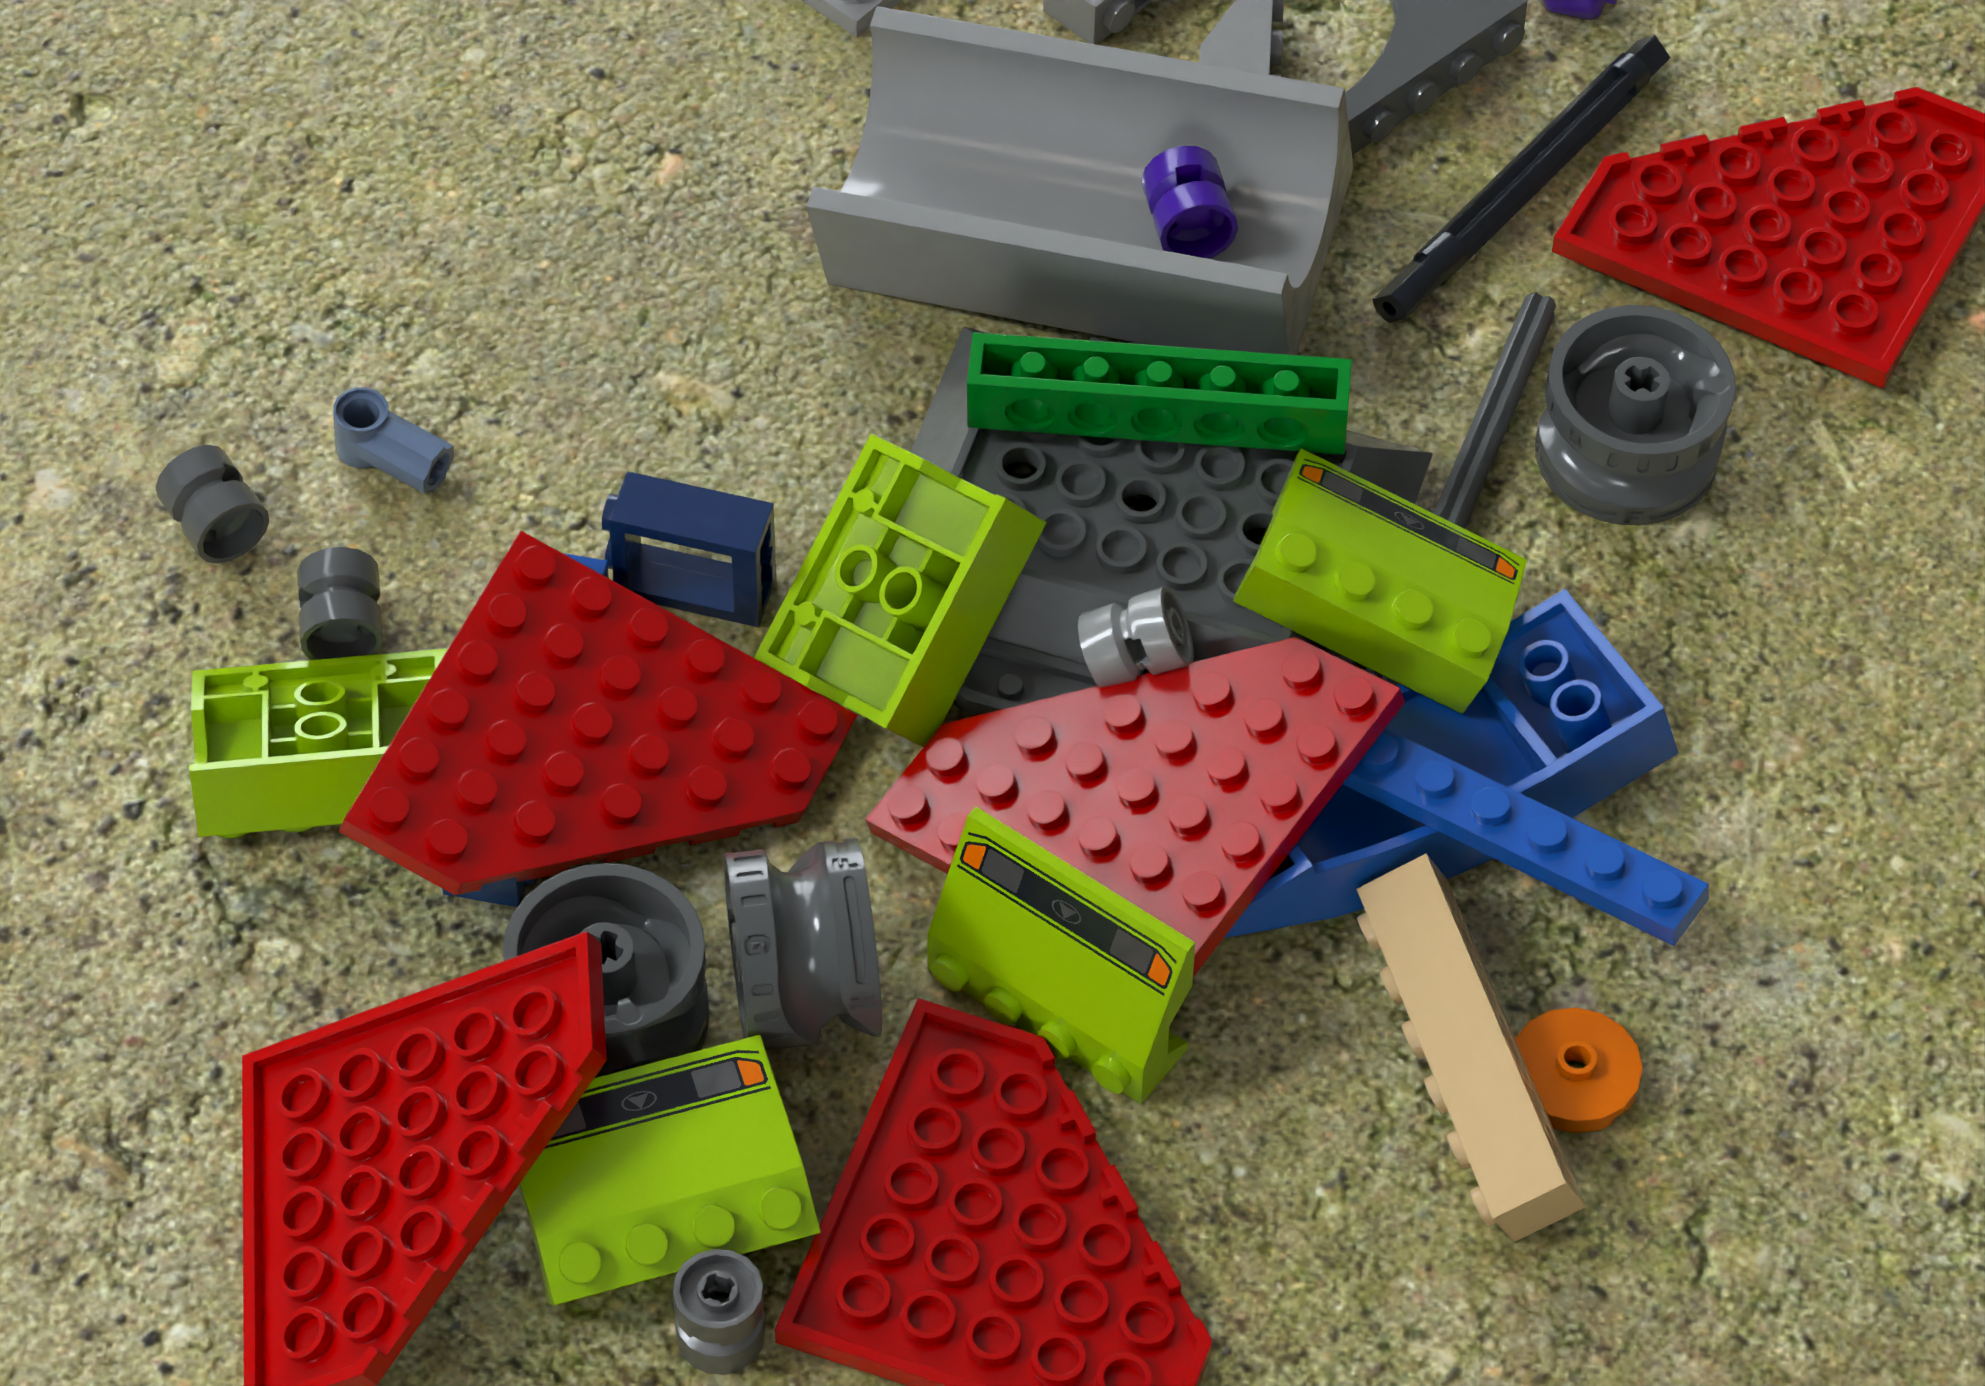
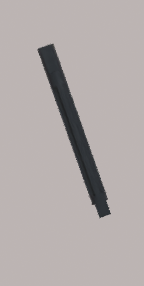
M1656 35L1637 40L1625 53H1621L1435 234L1414 255L1413 260L1372 299L1377 313L1385 321L1392 323L1406 319L1439 286H1443L1649 83L1650 78L1671 58Z

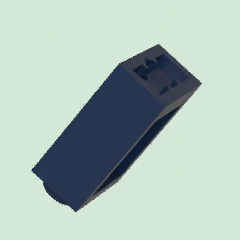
M627 471L619 494H609L602 515V530L610 533L605 560H608V569L613 571V581L656 605L759 628L776 581L774 503ZM641 537L731 556L732 563L642 544Z

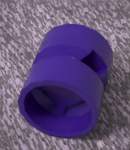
M1178 146L1165 150L1150 161L1144 169L1141 181L1162 249L1168 252L1207 259L1214 258L1224 252L1235 240L1238 224L1229 195L1226 193L1225 183L1217 159L1209 150L1201 147Z

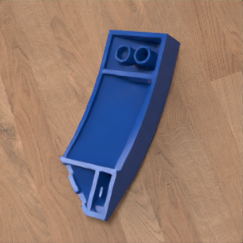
M1563 589L1510 622L1508 632L1487 682L1463 714L1402 684H1398L1396 686L1401 688L1405 703L1386 727V729L1571 818H1574L1679 753L1664 707L1566 589ZM1342 784L1224 938L1336 918L1364 909L1356 890L1357 888L1424 854L1430 857L1446 879L1457 876L1494 858Z

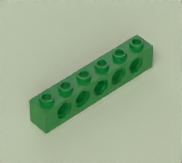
M973 332L967 376V427L1300 451L1302 448L1308 452L1345 455L1352 359Z

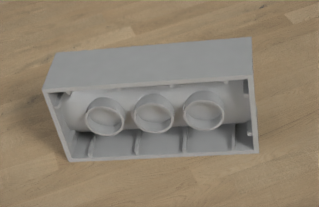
M876 6L870 23L873 50L870 99L863 135L854 164L840 191L813 186L806 205L827 284L1149 345L1297 355L1353 172L1344 88ZM1178 146H1198L1209 150L1217 159L1225 183L1226 193L1229 195L1237 219L1238 231L1231 245L1214 258L1207 259L1164 251L1161 247L1153 215L1150 212L1143 191L1141 178L1145 167L1150 161L1167 149Z

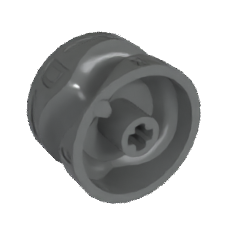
M1624 305L1609 307L1591 313L1574 323L1561 336L1553 350L1545 385L1547 408L1540 416L1535 437V458L1540 473L1549 488L1564 503L1578 512L1599 521L1618 525L1660 523L1677 517L1694 507L1707 494L1715 480L1726 435L1727 421L1731 414L1736 393L1735 373L1730 359L1721 344L1705 328L1691 319L1673 311L1653 306Z
M858 838L844 839L843 842L837 843L835 841L818 842L806 851L788 872H782L772 865L765 849L724 853L723 870L728 927L743 1038L761 1035L765 1051L775 1048L784 1049L817 1045L820 1041L821 1029L831 1018L839 1016L842 1022L863 1033L881 1037L882 1004L875 930L865 864Z
M603 863L584 865L561 872L542 882L523 899L514 911L505 931L502 949L504 961L586 931L601 943L607 1061L595 1078L702 1049L707 1037L709 1024L704 933L695 908L679 889L668 880L648 870L630 865Z

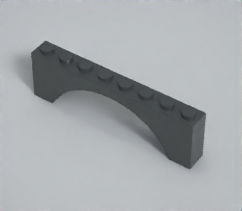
M1389 0L1395 22L1391 36L1370 70L1352 88L1345 92L1352 155L1371 142L1376 143L1385 139L1396 125L1414 113H1422L1429 109L1439 96L1458 83L1465 84L1478 73L1480 68L1498 56H1505L1513 52L1525 35L1524 26L1528 0Z

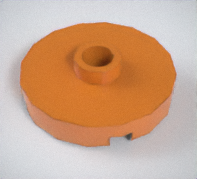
M1577 1007L1550 1010L1530 1020L1516 1036L1515 1040L1553 1129L1570 1133L1600 1131L1613 1124L1615 1118L1622 1115L1626 1109L1628 1112L1636 1102L1643 1070L1638 1045L1622 1025L1604 1014ZM1578 1061L1585 1064L1586 1067L1573 1068L1566 1062Z

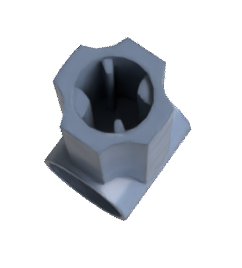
M356 387L338 396L333 405L335 451L339 459L346 465L355 468H370L374 466L422 493H426L428 490L434 492L445 479L447 470L454 459V446L390 412L385 397L378 391L370 388Z

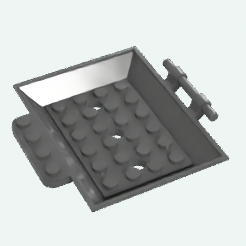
M963 326L911 453L994 495L998 494L1047 523L953 702L960 710L977 716L1098 686L1083 656L1078 633L1079 616L1084 612L1114 602L1127 609L1131 597L1163 586L1172 590L1183 608L1193 640V662L1297 637L1356 667L1358 666L1357 662L1233 602L1235 594L1260 545L1250 542L1245 537V534L1253 528L1263 527L1268 529L1273 518V508L1299 451L968 428L967 376L972 333L986 332ZM1091 337L1089 339L1090 341L1110 342L1095 337ZM1349 430L1346 431L1345 455L1310 452L1413 504H1416L1433 455L1431 452ZM1015 462H1027L1032 464L1037 469V472L1028 478L1019 479L1011 477L1004 470ZM1142 494L1153 498L1157 505L1148 511L1139 512L1128 508L1124 501L1133 495Z

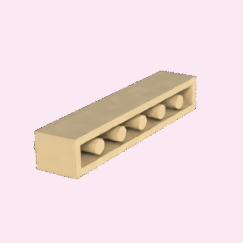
M1424 854L1357 888L1356 890L1366 911L1357 916L1358 923L1373 951L1376 952L1381 949L1388 966L1379 970L1381 979L1393 1002L1396 1005L1404 1003L1410 1020L1401 1024L1404 1035L1419 1060L1426 1057L1433 1074L1424 1078L1427 1091L1441 1114L1446 1112L1450 1114L1456 1130L1448 1133L1447 1138L1461 1167L1464 1170L1469 1168L1473 1170L1479 1186L1471 1189L1470 1194L1484 1223L1488 1227L1497 1223L1509 1238L1516 1242L1585 1208L1586 1204L1446 877L1430 857Z

